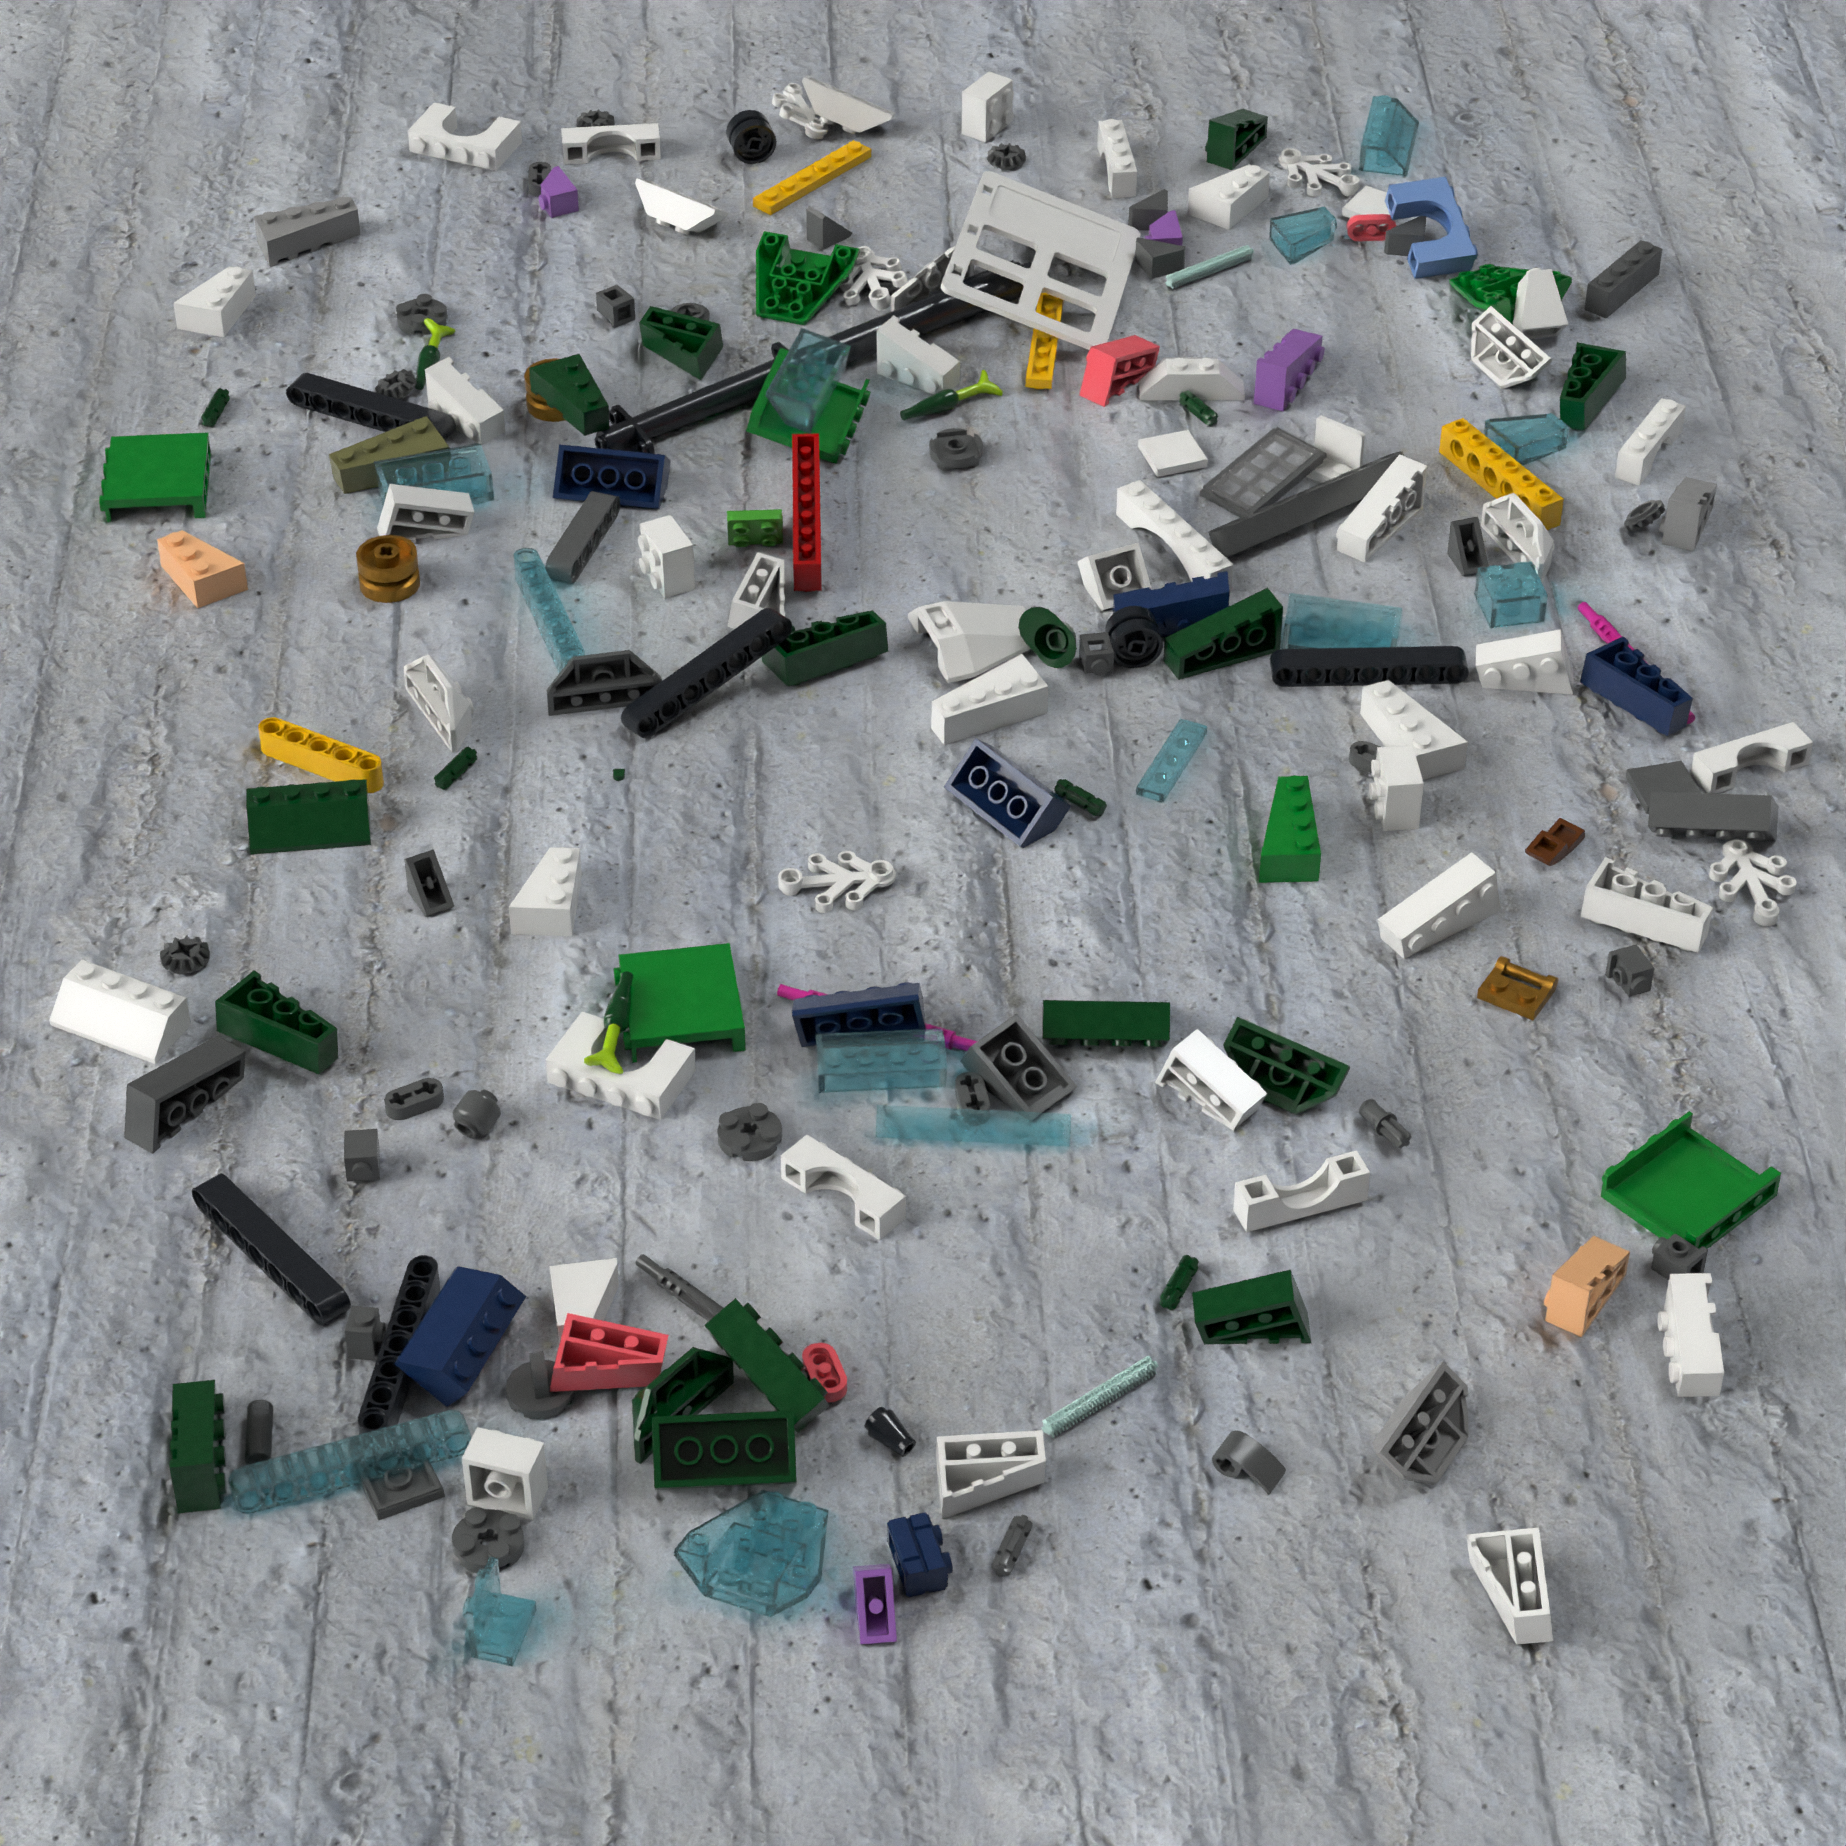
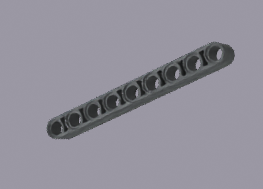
M1403 451L1381 457L1208 532L1212 545L1221 554L1228 557L1359 501L1367 495L1398 455L1404 456Z

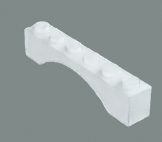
M1141 480L1117 488L1116 515L1131 529L1137 527L1146 528L1161 537L1180 559L1191 582H1193L1192 578L1204 576V579L1218 577L1217 573L1227 571L1230 592L1232 591L1234 564Z

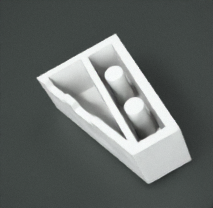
M1249 164L1189 188L1187 214L1230 230L1268 198L1270 172L1261 169L1259 166Z
M229 266L175 301L173 304L177 329L225 337L256 297L253 270Z
M894 315L877 329V374L931 394H936L946 389H953L960 383V361L936 344L932 343L929 345L919 338L920 333L916 330L909 331L899 324L900 319Z
M449 356L425 369L428 397L427 407L450 415L455 421L457 431L480 445L505 432L504 410L483 389H475L468 382L471 378L466 373L460 374L452 366L454 361Z
M389 484L377 530L379 536H402L413 543H416V539L433 537L436 540L468 535L475 512L469 493Z
M757 552L732 600L727 627L736 629L765 608H772L785 616L784 560Z
M1561 629L1476 645V669L1482 688L1573 695V671Z
M550 847L509 906L511 935L572 936L582 879L580 848Z
M1198 1029L1172 1049L1155 1081L1161 1087L1167 1084L1179 1091L1178 1097L1182 1100L1192 1099L1203 1106L1202 1112L1233 1131L1259 1109L1267 1095L1258 1082L1252 1080L1238 1067L1234 1060L1226 1056L1210 1038L1206 1037Z
M1711 1273L1670 1274L1664 1310L1658 1312V1328L1660 1332L1664 1331L1665 1333L1663 1340L1664 1356L1670 1357L1671 1361L1669 1363V1379L1671 1383L1676 1384L1678 1397L1720 1396L1724 1368L1719 1333H1714L1710 1316L1716 1314L1715 1303H1708L1710 1285H1712Z
M1043 1431L938 1436L936 1464L942 1520L1044 1483L1046 1457Z
M1539 1527L1467 1534L1469 1561L1516 1645L1553 1641Z

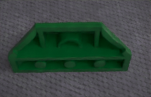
M1240 1017L1236 1018L1223 1044L1228 1057L1234 1060L1238 1067L1252 1080L1258 1082L1267 1093L1263 1101L1295 1115L1337 1096L1350 1070V1066Z
M692 1347L635 1395L634 1399H632L636 1462L641 1464L653 1454L652 1417L698 1415L734 1383L733 1360L731 1358Z

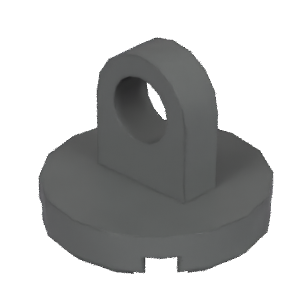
M543 1351L529 1353L530 1362L524 1363L513 1370L507 1379V1401L511 1409L516 1413L518 1410L524 1413V1417L530 1419H548L557 1416L565 1411V1406L569 1402L571 1405L574 1400L575 1391L550 1392L555 1362L545 1360Z

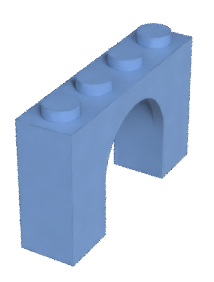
M1446 177L1392 184L1388 187L1385 203L1392 220L1426 216L1440 223L1447 232V235L1441 239L1411 244L1407 261L1414 279L1470 271L1478 256L1476 245L1472 244L1470 239L1469 227L1464 224L1462 219L1461 207L1456 204L1454 199V189L1452 186H1449Z

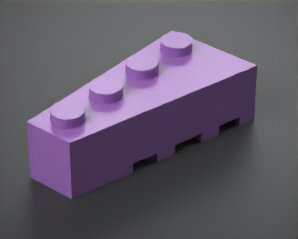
M1293 328L1282 338L1281 343L1277 342L1274 345L1273 351L1268 350L1264 354V358L1260 357L1257 360L1254 404L1284 411L1289 403H1293L1297 391L1304 387L1308 375L1311 376L1313 374L1315 365L1323 359L1325 348L1322 347L1321 335Z

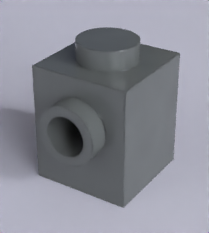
M377 1129L344 1131V1163L347 1182L380 1180V1146Z

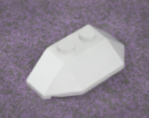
M807 75L802 80L815 114L821 116L820 120L831 125L834 122L838 123L848 133L863 132L887 122L895 116L893 111Z
M636 179L635 184L647 215L656 218L655 223L666 227H669L670 224L676 226L675 231L686 235H689L690 231L700 233L728 215V212L654 182Z
M1492 306L1472 323L1471 361L1502 389L1535 378L1552 362V359Z
M1164 357L1139 380L1140 400H1180L1181 397L1179 395L1187 390L1191 391L1200 400H1245L1243 380L1216 357Z
M1515 493L1483 504L1481 527L1536 587L1541 586L1550 567L1554 550V540L1543 523Z
M425 655L403 666L405 687L449 750L455 753L459 750L472 728L471 714H474L473 703L469 697L465 698L457 681L454 682L449 674L430 655Z

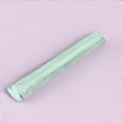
M1245 245L1166 276L1167 281L1165 284L1167 287L1169 286L1174 289L1204 278L1207 275H1212V273H1217V271L1225 270L1252 259L1254 249L1250 248L1249 245Z
M1150 1356L1144 1357L1042 1420L1044 1426L1041 1428L1043 1432L1052 1438L1057 1436L1058 1433L1061 1434V1431H1065L1064 1429L1067 1430L1071 1425L1074 1426V1422L1077 1424L1081 1419H1085L1084 1416H1090L1091 1413H1095L1094 1410L1098 1411V1409L1104 1407V1404L1111 1403V1401H1114V1398L1117 1399L1124 1395V1392L1127 1393V1390L1130 1391L1137 1384L1140 1385L1147 1378L1149 1379L1150 1376L1156 1375L1155 1369L1159 1367L1157 1362L1153 1361Z

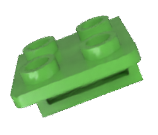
M782 509L727 511L728 545L747 547L749 545L762 544L763 546L771 547L783 544Z

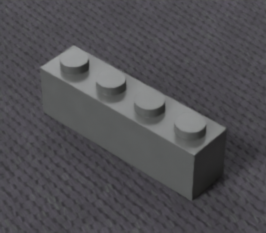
M1640 240L1588 283L1584 310L1603 318H1608L1659 275L1663 249L1654 246L1650 242Z

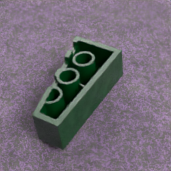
M1577 342L1576 352L1572 357V365L1569 367L1568 377L1565 380L1560 395L1561 426L1570 427L1574 430H1585L1626 379V351Z
M1267 587L1164 638L1163 661L1177 679L1180 680L1272 654L1280 650L1283 606Z
M735 1298L704 1326L716 1344L727 1353L739 1369L745 1371V1375L762 1394L764 1393L767 1396L768 1401L777 1411L794 1410V1429L799 1433L829 1407L824 1398L828 1392L815 1377L810 1381L801 1371L806 1367L793 1352L787 1356L779 1346L783 1341L772 1328L769 1327L765 1331L757 1323L761 1317L748 1302L742 1306Z
M215 1380L173 1384L172 1441H170L172 1460H170L169 1469L178 1514L221 1509V1494H227L225 1473H220V1467H226L225 1446H220V1441L226 1440L224 1419L219 1420V1414H225V1400L223 1393L217 1394Z

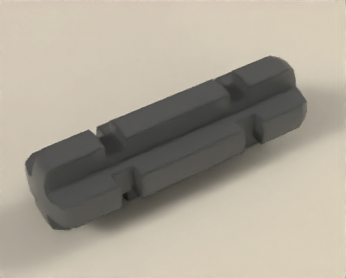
M1026 1515L1013 1517L1009 1529L995 1555L991 1568L996 1571L998 1576L1002 1577L1003 1575L1008 1576L1011 1574L1015 1562L1022 1551L1033 1526Z

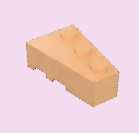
M183 530L157 539L161 566L197 608L248 590L245 564L240 560Z
M1596 1236L1591 1237L1583 1246H1580L1578 1251L1552 1274L1551 1286L1544 1299V1306L1547 1307L1545 1321L1582 1337L1625 1277L1630 1251Z

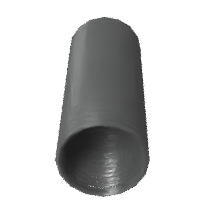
M261 1399L252 1401L247 1407L245 1463L255 1469L267 1467L271 1463L273 1405Z

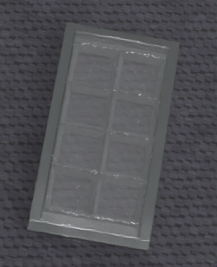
M1278 427L1273 428L1205 484L1200 491V496L1241 518L1277 502L1321 465L1327 457V453Z

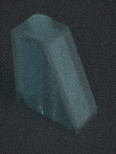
M1325 206L1270 218L1269 240L1286 261L1292 265L1334 241L1337 221L1335 216Z
M1552 413L1485 420L1484 435L1522 466L1567 447L1569 426Z

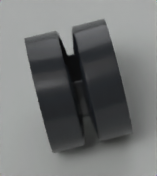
M745 110L736 114L729 121L726 135L736 157L746 164L761 163L773 154L776 148V136L765 115L756 110Z
M1128 606L1119 609L1108 619L1105 631L1108 632L1114 651V660L1119 665L1126 668H1141L1153 663L1160 656L1163 649V641L1155 616L1150 610L1141 606Z

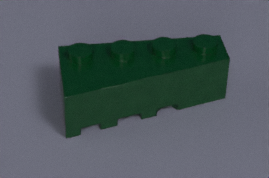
M871 610L837 617L836 623L822 622L821 620L811 622L810 628L795 630V627L792 626L790 636L762 656V662L788 687L799 685L803 681L825 676L829 672L840 668H847L857 662L873 659L880 654L889 652L886 622Z
M255 970L215 1001L216 1028L219 1033L316 1074L322 1073L338 1059L337 1028L312 1010H303L300 1007V1002L292 996L289 998L283 996L279 992V987L272 982L268 984L263 982L261 975Z

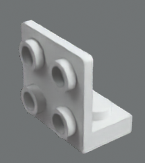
M1320 415L1316 419L1314 447L1327 453V457L1321 465L1306 477L1323 483L1362 466L1365 434ZM1305 459V460L1299 465V467H1300L1303 463H1305V462L1307 461V459Z

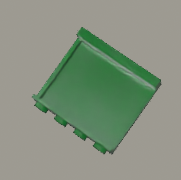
M780 348L751 411L746 432L791 448L792 434L819 433V457L837 464L840 454L846 455L851 441L847 438L853 439L857 424L854 422L859 423L864 411L861 405L866 407L871 392L867 388L870 380H865L861 390L788 364L790 351Z
M208 432L111 437L110 447L105 448L106 463L103 464L104 479L101 481L103 495L99 497L100 511H105L107 522H111L113 508L193 505L194 517L206 518L211 465V448Z
M730 943L618 955L619 967L613 968L615 986H618L623 972L628 971L633 974L628 1031L623 1032L624 1050H631L632 1063L637 1062L636 1048L661 1046L666 1039L677 1043H689L731 1038L733 1052L746 1051L745 1026Z
M1689 1111L1681 1118L1672 1120L1667 1128L1659 1134L1652 1135L1643 1146L1637 1150L1630 1151L1625 1159L1617 1165L1608 1167L1602 1176L1601 1197L1659 1238L1665 1237L1669 1239L1673 1234H1677L1699 1249L1702 1246L1708 1249L1777 1196L1781 1172L1771 1166L1759 1175L1691 1129L1693 1113Z

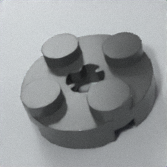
M420 294L417 296V299L409 300L396 306L398 327L408 334L415 335L414 330L423 331V335L431 334L424 324L426 318L432 319L438 325L446 326L447 307L442 302L432 299V296L429 294Z
M951 428L942 430L937 433V438L934 440L931 438L929 442V455L937 463L938 469L948 471L952 468H975L979 465V459L983 454L982 439L975 433L974 437L967 435V430Z
M754 1103L751 1106L740 1107L720 1115L717 1129L718 1144L721 1150L732 1158L733 1154L743 1156V1161L762 1160L771 1156L777 1150V1144L782 1141V1124L779 1118L774 1113L768 1111V1107L763 1103ZM752 1131L755 1132V1135L748 1136V1133L745 1134V1132Z
M475 1507L465 1513V1518L456 1525L452 1533V1548L454 1555L460 1560V1565L473 1573L493 1574L499 1572V1567L505 1566L508 1563L510 1566L515 1564L524 1550V1534L519 1517L495 1509L483 1510L482 1508ZM485 1538L497 1540L490 1541L488 1545H482V1540Z

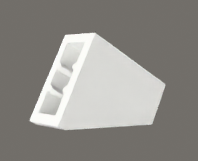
M1533 268L1527 271L1526 275L1518 283L1513 326L1528 339L1558 336L1569 324L1552 269L1541 270V268Z
M617 1258L549 1266L559 1344L567 1313L604 1321L619 1287Z

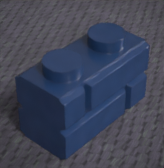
M926 1512L910 1515L909 1518L901 1517L889 1520L887 1523V1542L906 1596L913 1597L925 1594L926 1591L932 1593L945 1590L948 1587V1574L953 1573V1566L949 1552L942 1553L940 1546H943V1538L939 1525H932L929 1514Z

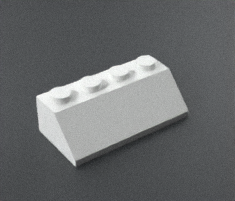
M81 960L63 978L50 1018L51 1026L153 1064L159 1061L191 1025L186 997L85 960Z

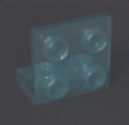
M489 1557L485 1568L479 1569L475 1580L474 1594L472 1597L468 1596L465 1600L462 1613L463 1618L467 1619L465 1640L470 1644L471 1658L513 1667L536 1613V1601L501 1594L498 1559L494 1557Z

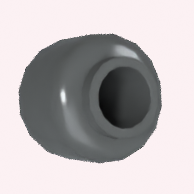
M485 1089L481 1090V1092L477 1090L468 1091L453 1110L454 1126L460 1133L469 1138L486 1136L501 1115L497 1104L498 1099L493 1093Z

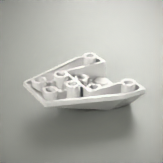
M943 601L917 607L908 613V619L917 634L929 633L937 646L938 668L947 683L976 677L1031 649L1020 636L1018 628L1019 619L1026 611L1023 606Z

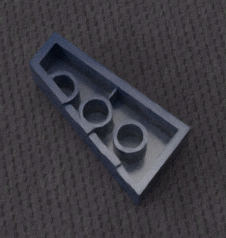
M1228 572L1217 573L1218 577L1204 579V576L1192 578L1193 582L1176 585L1175 582L1166 583L1164 587L1154 590L1147 587L1113 594V613L1128 606L1147 608L1155 616L1161 637H1168L1229 607L1230 589Z
M1624 636L1586 654L1580 679L1581 684L1590 688L1592 692L1608 699L1615 706L1621 707L1634 715L1636 719L1652 726L1661 734L1669 736L1686 727L1693 698L1671 678L1664 679L1660 675L1661 669L1655 664H1647L1643 660L1644 654L1638 649L1632 650L1629 648V641Z

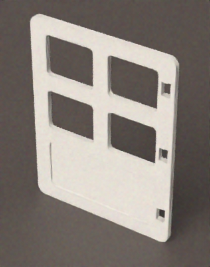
M985 171L980 179L940 288L950 296L1090 350L1092 346L1108 342L1135 255L1137 237L1140 238L1141 234L1134 227L1005 176ZM983 190L991 193V196L982 193ZM968 229L971 230V231H973V232H976V235H973V234H971V233H967V232H968ZM988 230L1035 249L1036 253L1031 267L1024 268L977 249L976 244L981 231ZM1056 257L1104 276L1106 283L1102 295L1096 296L1050 278L1047 274L1052 259ZM973 264L1021 283L1024 287L1018 304L1010 303L965 285L963 280L968 266ZM953 270L962 273L961 276L953 274ZM1047 293L1093 311L1095 317L1090 332H1084L1037 313L1035 309L1040 294Z

